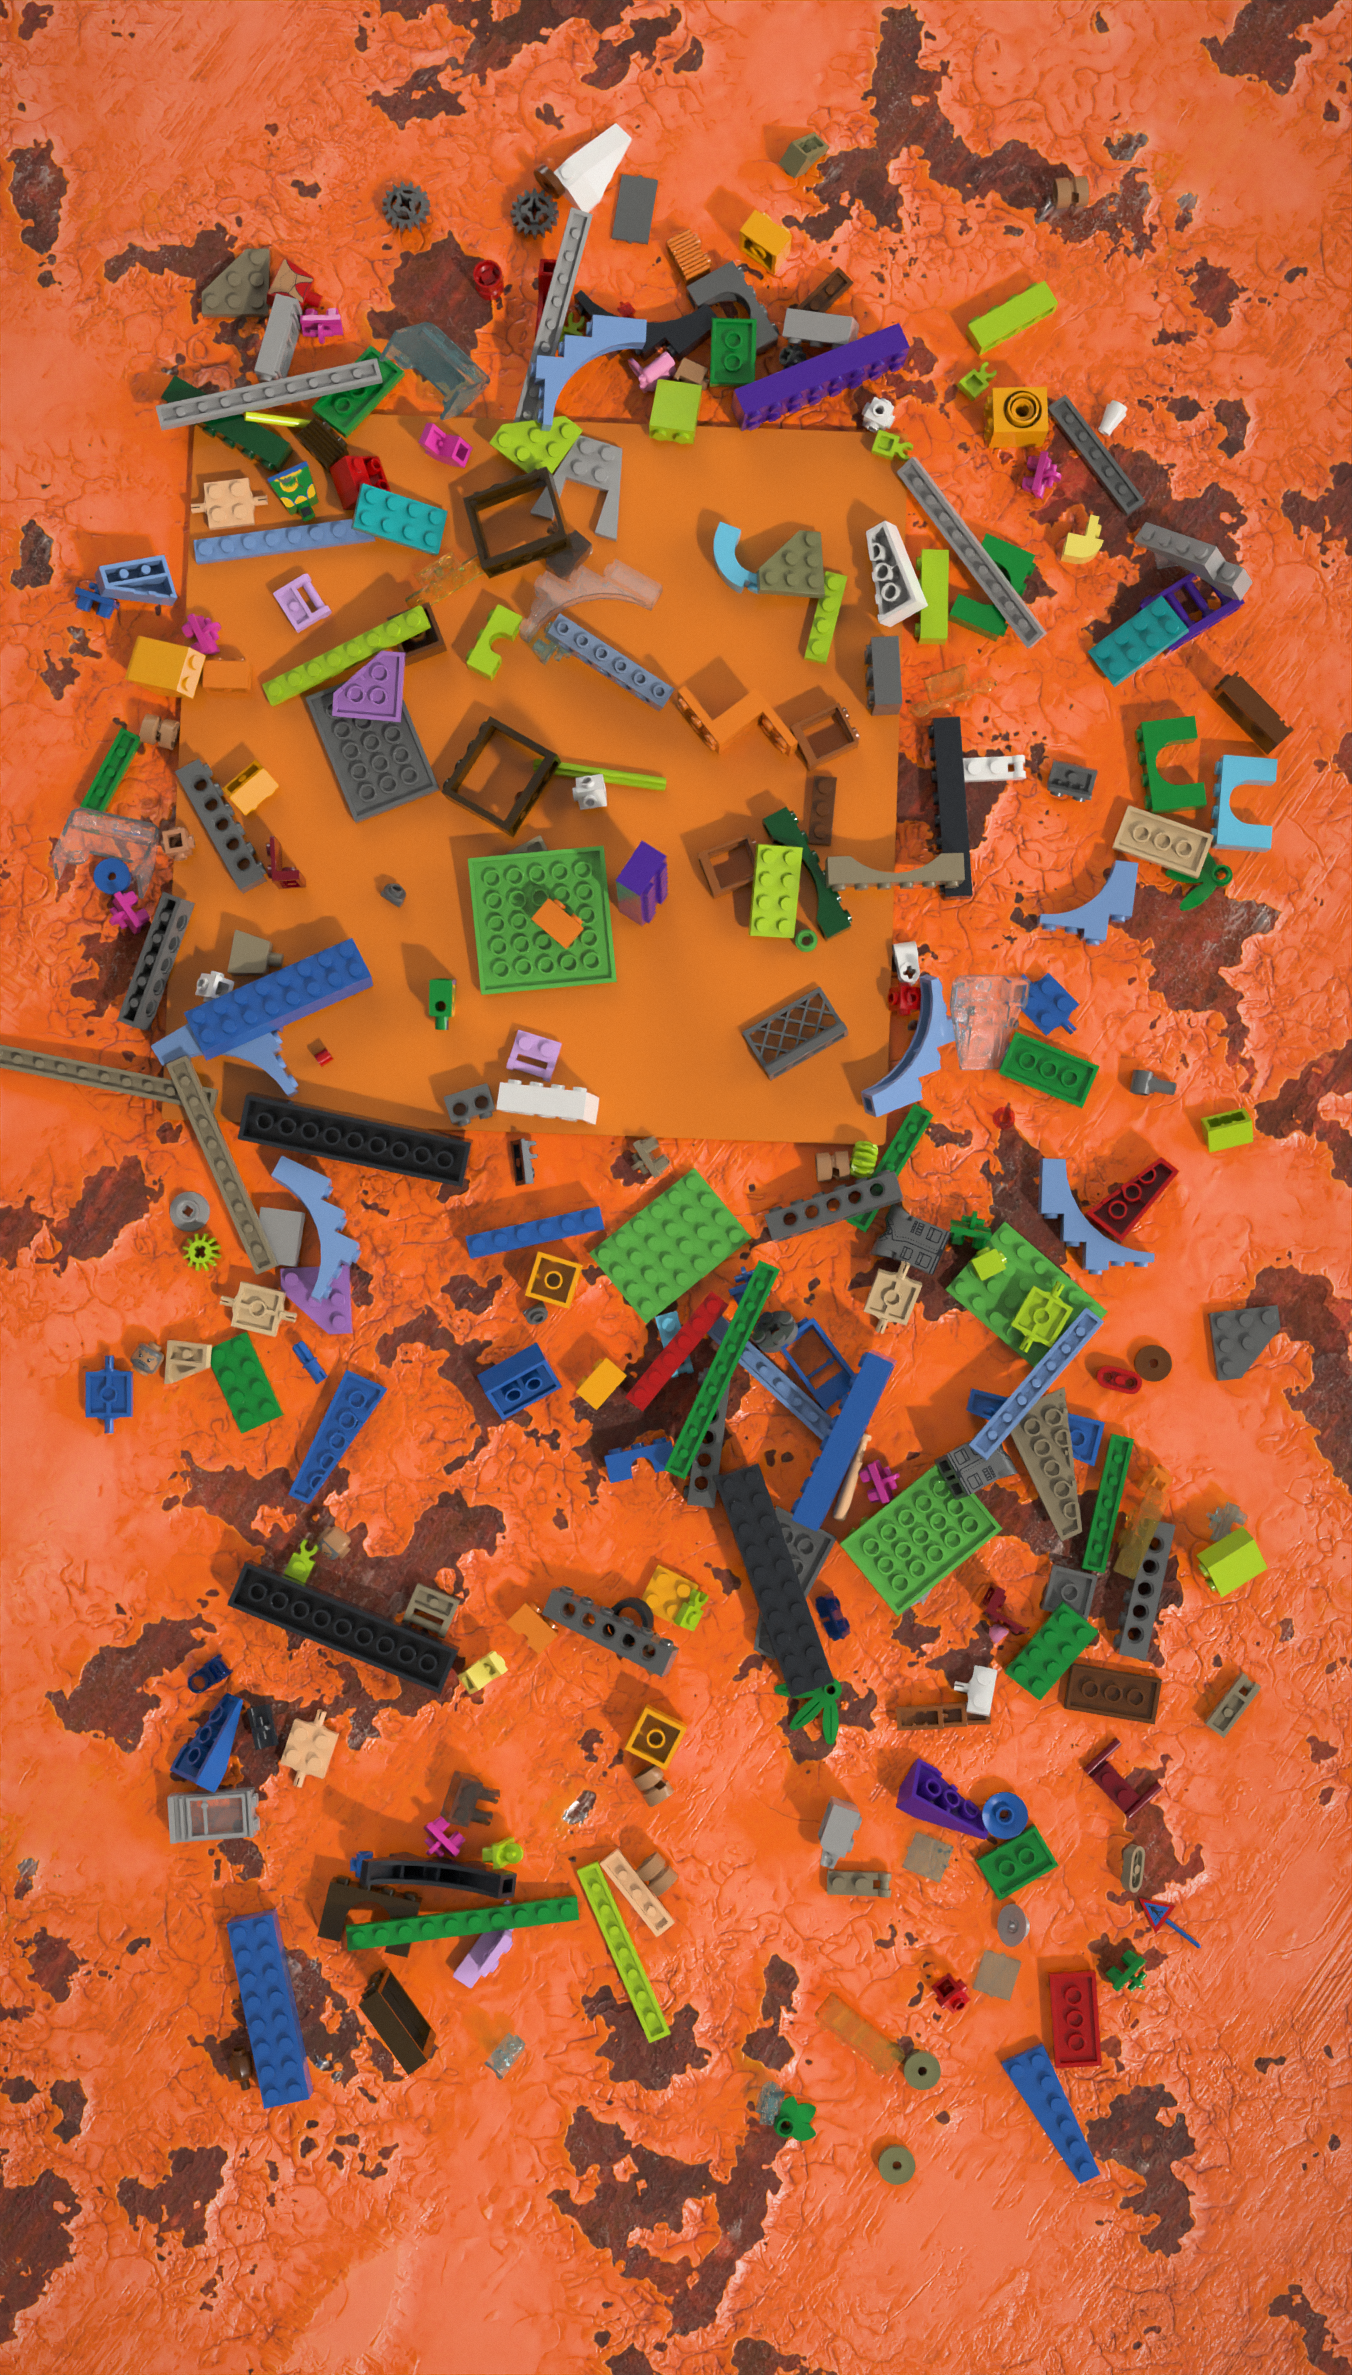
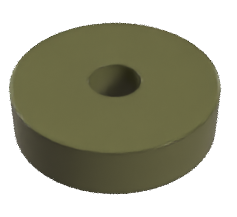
M917 2050L905 2059L903 2072L910 2086L918 2090H928L937 2084L941 2076V2068L935 2055L926 2050ZM920 2067H925L926 2071L924 2073H919L918 2069Z
M893 2144L882 2150L878 2158V2168L885 2181L890 2184L901 2185L908 2182L914 2175L915 2160L912 2152L907 2147ZM896 2161L901 2163L897 2168L892 2166Z

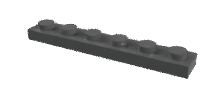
M1064 395L1048 407L1049 415L1124 515L1127 517L1145 503L1144 498L1069 398Z

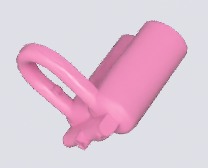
M664 352L644 369L633 358L628 360L631 370L639 378V387L643 393L655 391L658 379L669 380L677 372L674 367L675 362L668 352Z

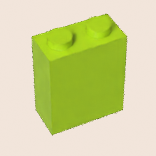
M658 379L649 423V438L659 441H674L680 444H694L702 400V385Z
M1243 1526L1196 1555L1200 1562V1565L1197 1566L1205 1578H1208L1205 1580L1206 1585L1212 1592L1216 1590L1221 1598L1268 1569L1254 1538Z

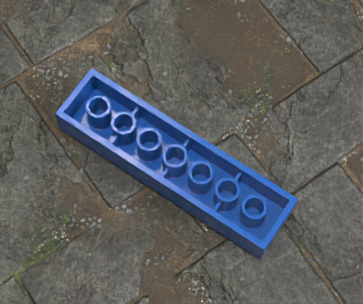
M350 938L188 1010L184 1014L207 1061L373 986V981L353 938Z
M874 1349L868 1353L865 1352L861 1356L858 1367H861L859 1373H855L849 1382L848 1387L851 1388V1391L843 1396L838 1408L842 1409L841 1413L834 1416L829 1426L832 1432L821 1443L819 1450L823 1452L821 1456H817L810 1467V1471L813 1474L805 1479L800 1489L803 1495L798 1497L793 1504L790 1512L794 1515L791 1520L816 1532L822 1526L897 1360Z
M277 1908L232 1917L227 1923V1929L263 2107L267 2109L308 2100L313 2093V2086Z

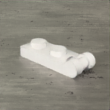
M1025 755L963 758L965 782L1026 779V771H1023ZM1008 765H1014L1013 772H1008Z

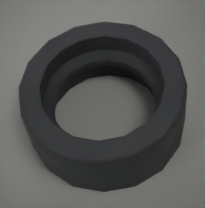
M629 1597L619 1601L611 1608L614 1611L613 1614L619 1616L624 1608L631 1607L635 1609L641 1616L642 1627L652 1630L654 1616L651 1608L645 1601ZM608 1624L610 1632L614 1634L615 1629L613 1625ZM628 1634V1641L631 1644L635 1643L634 1637Z

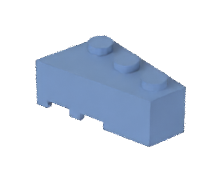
M165 555L99 566L95 573L101 597L173 606L177 600Z

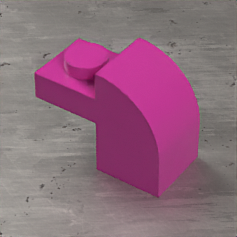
M426 423L418 442L426 449V454L433 459L461 468H465L473 448L460 436L447 435L433 423Z

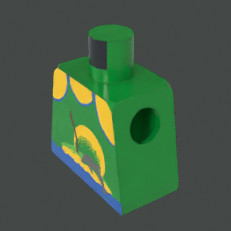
M307 461L268 478L271 488L290 515L299 512L303 521H308L315 517L311 506L317 504L319 500Z
M433 978L429 980V1016H435L436 1030H449V1017L455 1016L456 979ZM440 1001L446 1004L445 1010L439 1008Z

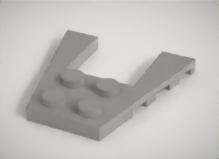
M579 435L553 475L559 499L566 480L606 492L607 496L595 535L616 542L622 448ZM546 486L532 508L531 515L553 521L555 513Z

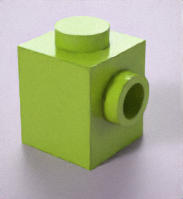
M989 1247L976 1252L978 1257L969 1261L979 1281H983L1005 1270L1004 1264L1007 1263L1001 1250L997 1251L996 1248L990 1250Z

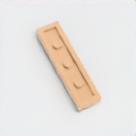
M618 1848L600 1862L601 1867L656 1937L675 1923L672 1916L647 1884L636 1874V1870Z

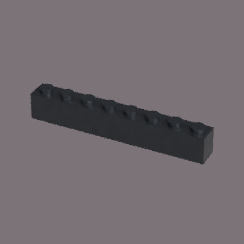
M960 716L933 718L931 725L927 727L928 739H932V747L929 748V759L934 762V770H931V783H935L936 792H932L933 806L937 805V814H934V827L938 828L939 836L935 837L936 850H940V854L964 853L965 880L959 884V887L945 888V885H938L939 895H943V901L971 899L973 890Z

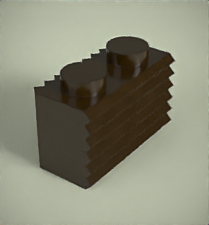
M315 417L296 436L299 443L330 473L329 468L342 457L349 456L346 449L348 445L340 436L336 438L331 433L333 429L325 420L320 422Z

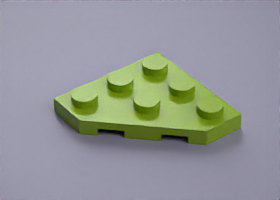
M566 416L553 417L550 431H541V423H537V420L502 424L489 442V445L526 474L534 469L538 470L546 466L552 474L583 430Z

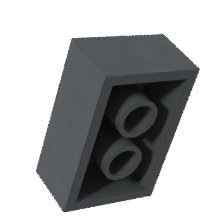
M898 636L871 637L870 643L866 645V651H864V664L869 665L865 674L866 687H870L867 695V709H871L872 716L899 714L903 704Z

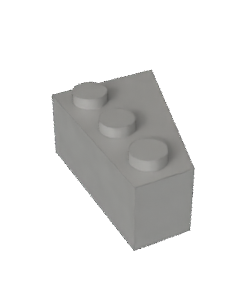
M787 308L782 336L788 340L789 344L801 345L802 342L808 343L814 348H823L824 346L830 347L833 350L857 340L859 323L849 316Z

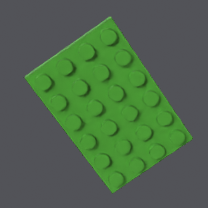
M693 1168L589 1254L647 1324L749 1241L751 1236L698 1171Z
M1006 1222L1001 1224L991 1236V1240H987L984 1247H989L990 1250L994 1248L997 1251L1001 1250L1007 1260V1263L1004 1264L1006 1269L983 1281H979L968 1262L945 1288L946 1292L1033 1368L1036 1367L1051 1348L1040 1342L1033 1341L1027 1353L1020 1350L1019 1347L1025 1336L1021 1331L1010 1326L1032 1286L1045 1292H1051L1056 1281L1061 1282V1284L1063 1283L1065 1287L1060 1293L1059 1298L1063 1303L1074 1308L1054 1344L1085 1308H1088L1100 1319L1108 1312ZM977 1253L973 1256L972 1259L978 1257Z
M935 1464L841 1541L839 1545L893 1613L899 1616L1000 1532L1002 1528L974 1493L955 1500Z

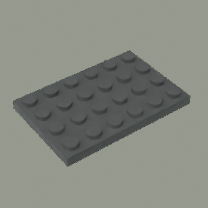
M346 682L305 697L356 824L440 791L404 699L402 700L401 722L332 716L333 693Z

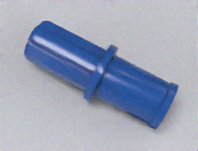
M303 1341L298 1342L292 1347V1350L304 1365L302 1368L307 1370L316 1385L328 1377L318 1363V1358L312 1355Z

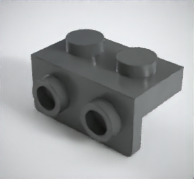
M1053 759L1046 785L1047 790L1050 791V794L1058 797H1063L1065 794L1072 796L1073 800L1080 802L1091 800L1098 770Z

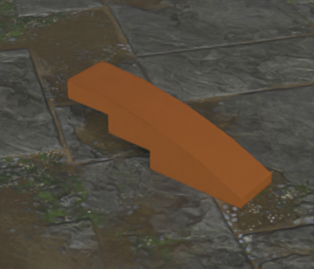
M968 1701L896 1707L897 1731L991 1724V1711L989 1716L967 1712Z

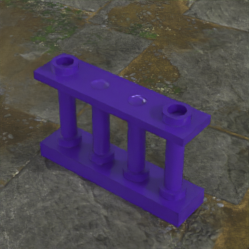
M1191 573L1153 598L1149 595L1141 600L1136 613H1139L1162 595L1188 628L1189 632L1163 651V654L1167 656L1238 611L1244 605V600L1239 601L1225 596L1210 585L1221 601V608L1216 611L1213 608L1210 609L1192 582L1198 576ZM1183 587L1186 588L1203 614L1201 616L1203 619L1197 623L1194 620L1191 621L1174 595L1176 591Z

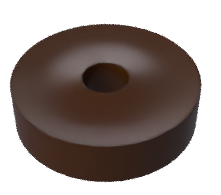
M540 164L533 173L537 182L554 199H559L565 193L563 184L547 166Z
M1149 1345L1137 1352L1134 1359V1367L1142 1379L1157 1382L1166 1378L1170 1373L1172 1359L1164 1348ZM1152 1359L1156 1360L1157 1365L1154 1368L1150 1367L1149 1362Z

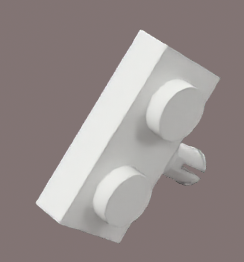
M975 1665L973 1677L969 1684L955 1681L954 1690L966 1692L968 1695L967 1712L984 1716L990 1715L997 1676L996 1669Z

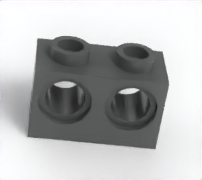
M487 1083L444 1097L451 1123L453 1125L458 1124V1127L470 1124V1119L479 1117L480 1120L492 1117V1112L497 1111ZM479 1097H486L488 1100L487 1106L483 1109L476 1107V1100ZM458 1104L466 1106V1112L461 1116L454 1113V1108Z

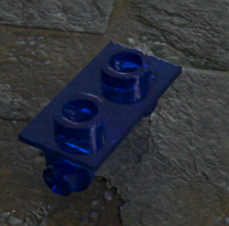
M830 1591L825 1596L822 1595L815 1598V1606L820 1618L829 1616L830 1620L823 1623L829 1638L837 1641L847 1637L851 1633L850 1624L847 1618L843 1616L840 1609V1601L834 1596L833 1591Z

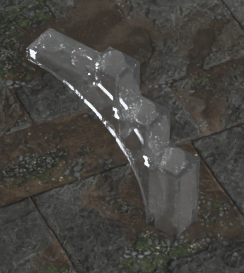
M616 558L613 564L609 563L603 572L605 577L580 565L578 570L574 569L568 579L570 583H567L546 570L543 576L539 575L534 583L535 594L540 599L536 598L530 608V611H532L528 619L524 618L519 626L520 637L529 643L539 628L551 617L568 607L586 601L598 599L621 600L637 604L651 611L662 593V585Z

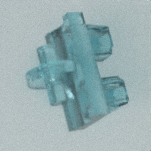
M550 621L543 633L547 634L554 622ZM538 638L532 647V651L540 657L539 662L544 665L555 650L557 653L553 658L558 662L562 656L566 658L571 656L570 653L552 641L547 645Z
M1227 1502L1224 1509L1217 1507L1214 1514L1207 1512L1206 1517L1212 1519L1208 1528L1214 1530L1210 1539L1216 1542L1232 1533L1230 1528L1233 1522L1243 1526L1248 1515L1239 1510V1506Z
M507 2033L484 2064L496 2073L499 2080L503 2079L525 2050V2042L518 2035L512 2036L510 2033Z
M768 2081L761 2088L755 2112L760 2113V2124L772 2126L775 2116L779 2115L785 2091H781L780 2086L776 2082Z

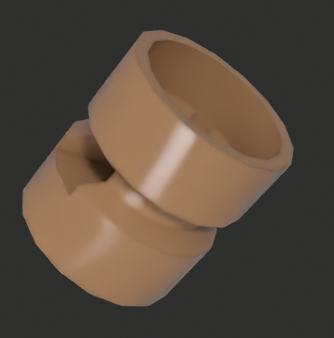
M1086 175L1075 176L1071 181L1067 177L1054 179L1053 202L1055 209L1069 208L1070 204L1074 207L1088 206L1089 184Z
M147 713L142 721L140 741L151 745L158 743L159 747L173 750L179 737L180 723L168 718L162 721L160 716Z
M837 1151L833 1155H830L828 1152L815 1153L817 1182H828L832 1178H835L836 1181L850 1180L848 1151Z
M655 1764L645 1768L632 1779L638 1790L644 1791L643 1798L649 1807L661 1803L674 1793V1789L669 1781L663 1780V1771Z
M655 1851L639 1865L635 1872L643 1881H649L648 1887L658 1897L672 1886L679 1875L671 1866L665 1867L666 1861Z

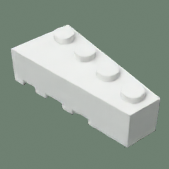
M883 521L866 531L869 557L873 566L872 579L876 587L875 600L879 609L878 622L892 627L927 607L928 604L897 526Z
M508 1079V1083L500 1082L497 1110L530 1116L537 1114V1116L551 1119L559 1117V1119L577 1122V1119H580L588 1124L596 1125L599 1097L586 1092V1088L573 1087L572 1091L565 1090V1086L551 1084V1088L543 1087V1083L530 1082L529 1085H521L522 1081Z

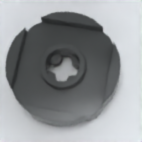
M767 1311L760 1316V1321L754 1328L752 1339L763 1352H779L782 1350V1346L786 1343L790 1345L795 1340L798 1326L789 1312L775 1311L771 1313Z

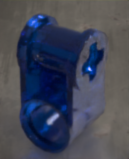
M221 1653L189 1677L188 1687L193 1693L206 1691L212 1685L219 1683L234 1672L222 1660L223 1655ZM196 1676L204 1678L205 1686L203 1688L195 1685L194 1679Z

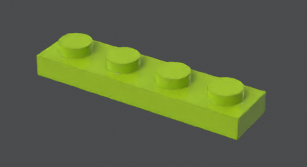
M825 572V595L818 600L804 660L826 665L848 576Z

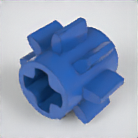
M358 1851L356 1852V1857H352L350 1860V1871H355L356 1877L360 1878L362 1860L372 1859L373 1852Z

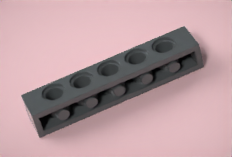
M197 759L175 771L239 890L244 894L266 882L264 874L267 871L261 861L256 862L253 856L256 854V851L250 841L246 843L242 835L246 833L240 822L235 823L232 815L235 813L229 802L224 803L221 797L224 795V792L218 782L213 783L211 776L214 774L208 763L203 764L200 759ZM202 781L207 782L204 790H197L198 783ZM211 801H217L216 809L212 811L207 809ZM221 821H228V827L225 830H218V824ZM233 840H238L239 846L235 850H230L229 843ZM249 860V867L241 870L239 868L241 861Z
M165 892L162 893L117 1021L138 1029L150 1031L195 903Z
M885 1170L877 1173L876 1178L869 1180L868 1177L856 1180L855 1185L849 1187L846 1184L833 1188L834 1192L828 1194L819 1192L812 1195L810 1200L803 1201V1199L791 1202L789 1207L782 1209V1206L770 1209L769 1213L764 1216L772 1241L778 1243L904 1201L895 1171L890 1173V1170ZM874 1186H882L883 1192L880 1196L871 1195V1190ZM853 1193H860L861 1200L853 1204L849 1200L850 1196ZM832 1200H838L840 1203L839 1208L835 1211L828 1209V1204ZM811 1207L818 1209V1214L814 1218H808L806 1215L807 1210ZM788 1215H796V1222L793 1225L785 1224V1218Z
M704 1367L703 1372L699 1371L697 1385L702 1386L710 1368ZM730 1381L717 1407L716 1417L711 1421L707 1430L713 1433L714 1438L710 1443H701L687 1476H690V1483L685 1485L683 1499H687V1505L715 1507L717 1488L713 1476L719 1474ZM706 1453L711 1457V1461L707 1466H701L698 1463L697 1459L700 1454ZM699 1476H703L708 1480L707 1486L703 1489L697 1488L694 1484L695 1479Z
M1144 1518V1522L1139 1524L1138 1535H1140L1139 1544H1135L1133 1550V1557L1135 1558L1134 1567L1131 1566L1128 1572L1130 1585L1129 1589H1125L1123 1595V1602L1125 1603L1124 1612L1121 1611L1118 1617L1120 1630L1119 1634H1115L1113 1640V1647L1119 1655L1146 1661L1176 1525L1150 1518ZM1156 1537L1158 1540L1157 1547L1149 1549V1539ZM1146 1560H1151L1153 1567L1150 1571L1145 1572L1143 1570V1563ZM1146 1582L1148 1590L1144 1594H1139V1584ZM1136 1605H1142L1143 1612L1140 1616L1133 1615V1608ZM1136 1627L1138 1635L1133 1639H1129V1629Z
M562 1585L552 1589L542 1612L543 1615L660 1677L670 1672L679 1648L674 1646L673 1641L653 1635L654 1632L649 1628H640L634 1625L633 1620L613 1614L614 1611L612 1609L594 1604V1600L587 1596L580 1597L568 1586ZM569 1603L575 1607L574 1614L569 1610ZM589 1613L595 1618L594 1624L588 1619ZM608 1624L613 1625L615 1629L614 1634L609 1632ZM628 1634L634 1637V1645L628 1641ZM648 1645H651V1646L654 1647V1649H655V1654H654V1655H651V1654L649 1653V1651H648Z

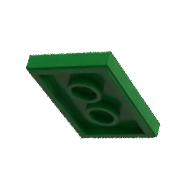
M712 318L710 387L740 388L755 382L757 319Z
M1035 1824L1023 1830L1016 1837L1006 1840L975 1859L999 1901L1059 1866Z

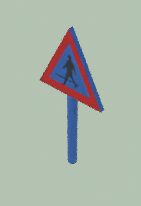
M1138 1898L1155 1934L1165 1922L1198 1949L1201 1948L1197 1941L1168 1919V1916L1176 1907L1175 1905Z

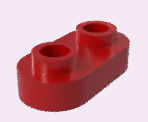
M1106 1365L1100 1367L1096 1373V1381L1103 1388L1125 1394H1135L1142 1387L1141 1377L1132 1371ZM1107 1372L1111 1375L1109 1381H1105L1103 1378ZM1129 1378L1133 1381L1131 1387H1127L1125 1384Z

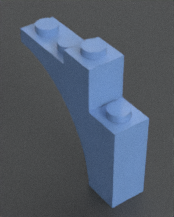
M1116 860L1112 864L1110 875L1104 887L1094 899L1084 906L1069 912L1040 914L1037 918V926L1042 927L1043 931L1055 932L1056 929L1065 930L1064 933L1077 935L1078 932H1081L1080 941H1085L1088 946L1103 944L1107 937L1109 918H1112L1111 921L1124 923L1125 920H1129L1132 917L1138 863Z

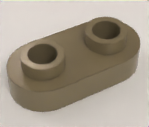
M1131 1844L1123 1853V1872L1120 1881L1124 1890L1135 1893L1142 1885L1145 1850L1141 1846Z

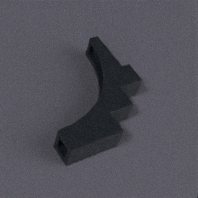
M582 290L574 295L575 310L581 317L585 316L589 322L593 315L619 317L595 304ZM706 304L693 313L675 320L647 322L646 343L643 349H631L636 357L640 356L645 361L664 346L666 352L680 362L711 337L712 318L718 317ZM623 350L609 352L604 355L610 361Z
M408 1852L391 1853L389 1857L362 1860L359 1883L363 1885L415 1884L437 1886L502 1899L514 1897L517 1873L502 1868L493 1869L492 1865L480 1861L461 1863L443 1856L441 1858H424Z

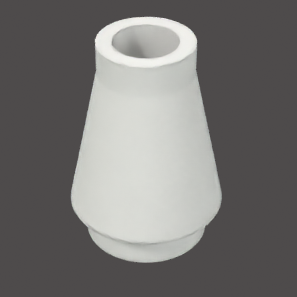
M1115 400L1107 404L1098 431L1106 436H1110L1112 431L1125 418L1127 407Z

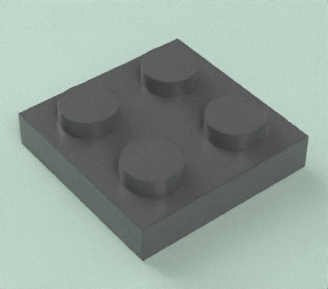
M1052 1564L1042 1610L1053 1612L1063 1601L1085 1620H1088L1098 1576Z

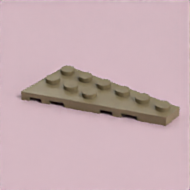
M1065 1387L1042 1396L1010 1433L1061 1542L1082 1532Z

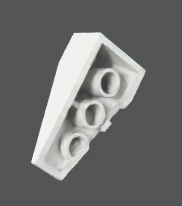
M617 123L569 157L553 172L565 188L563 196L576 209L589 213L601 201L615 169L632 141V138Z

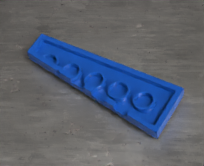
M350 1370L345 1371L288 1495L307 1504L312 1502L388 1388Z
M971 1388L966 1411L990 1420L1006 1402L1008 1397ZM1068 1413L1073 1458L1094 1466L1105 1422Z
M1038 2044L1001 2061L1003 2068L1079 2184L1101 2175L1043 2044Z

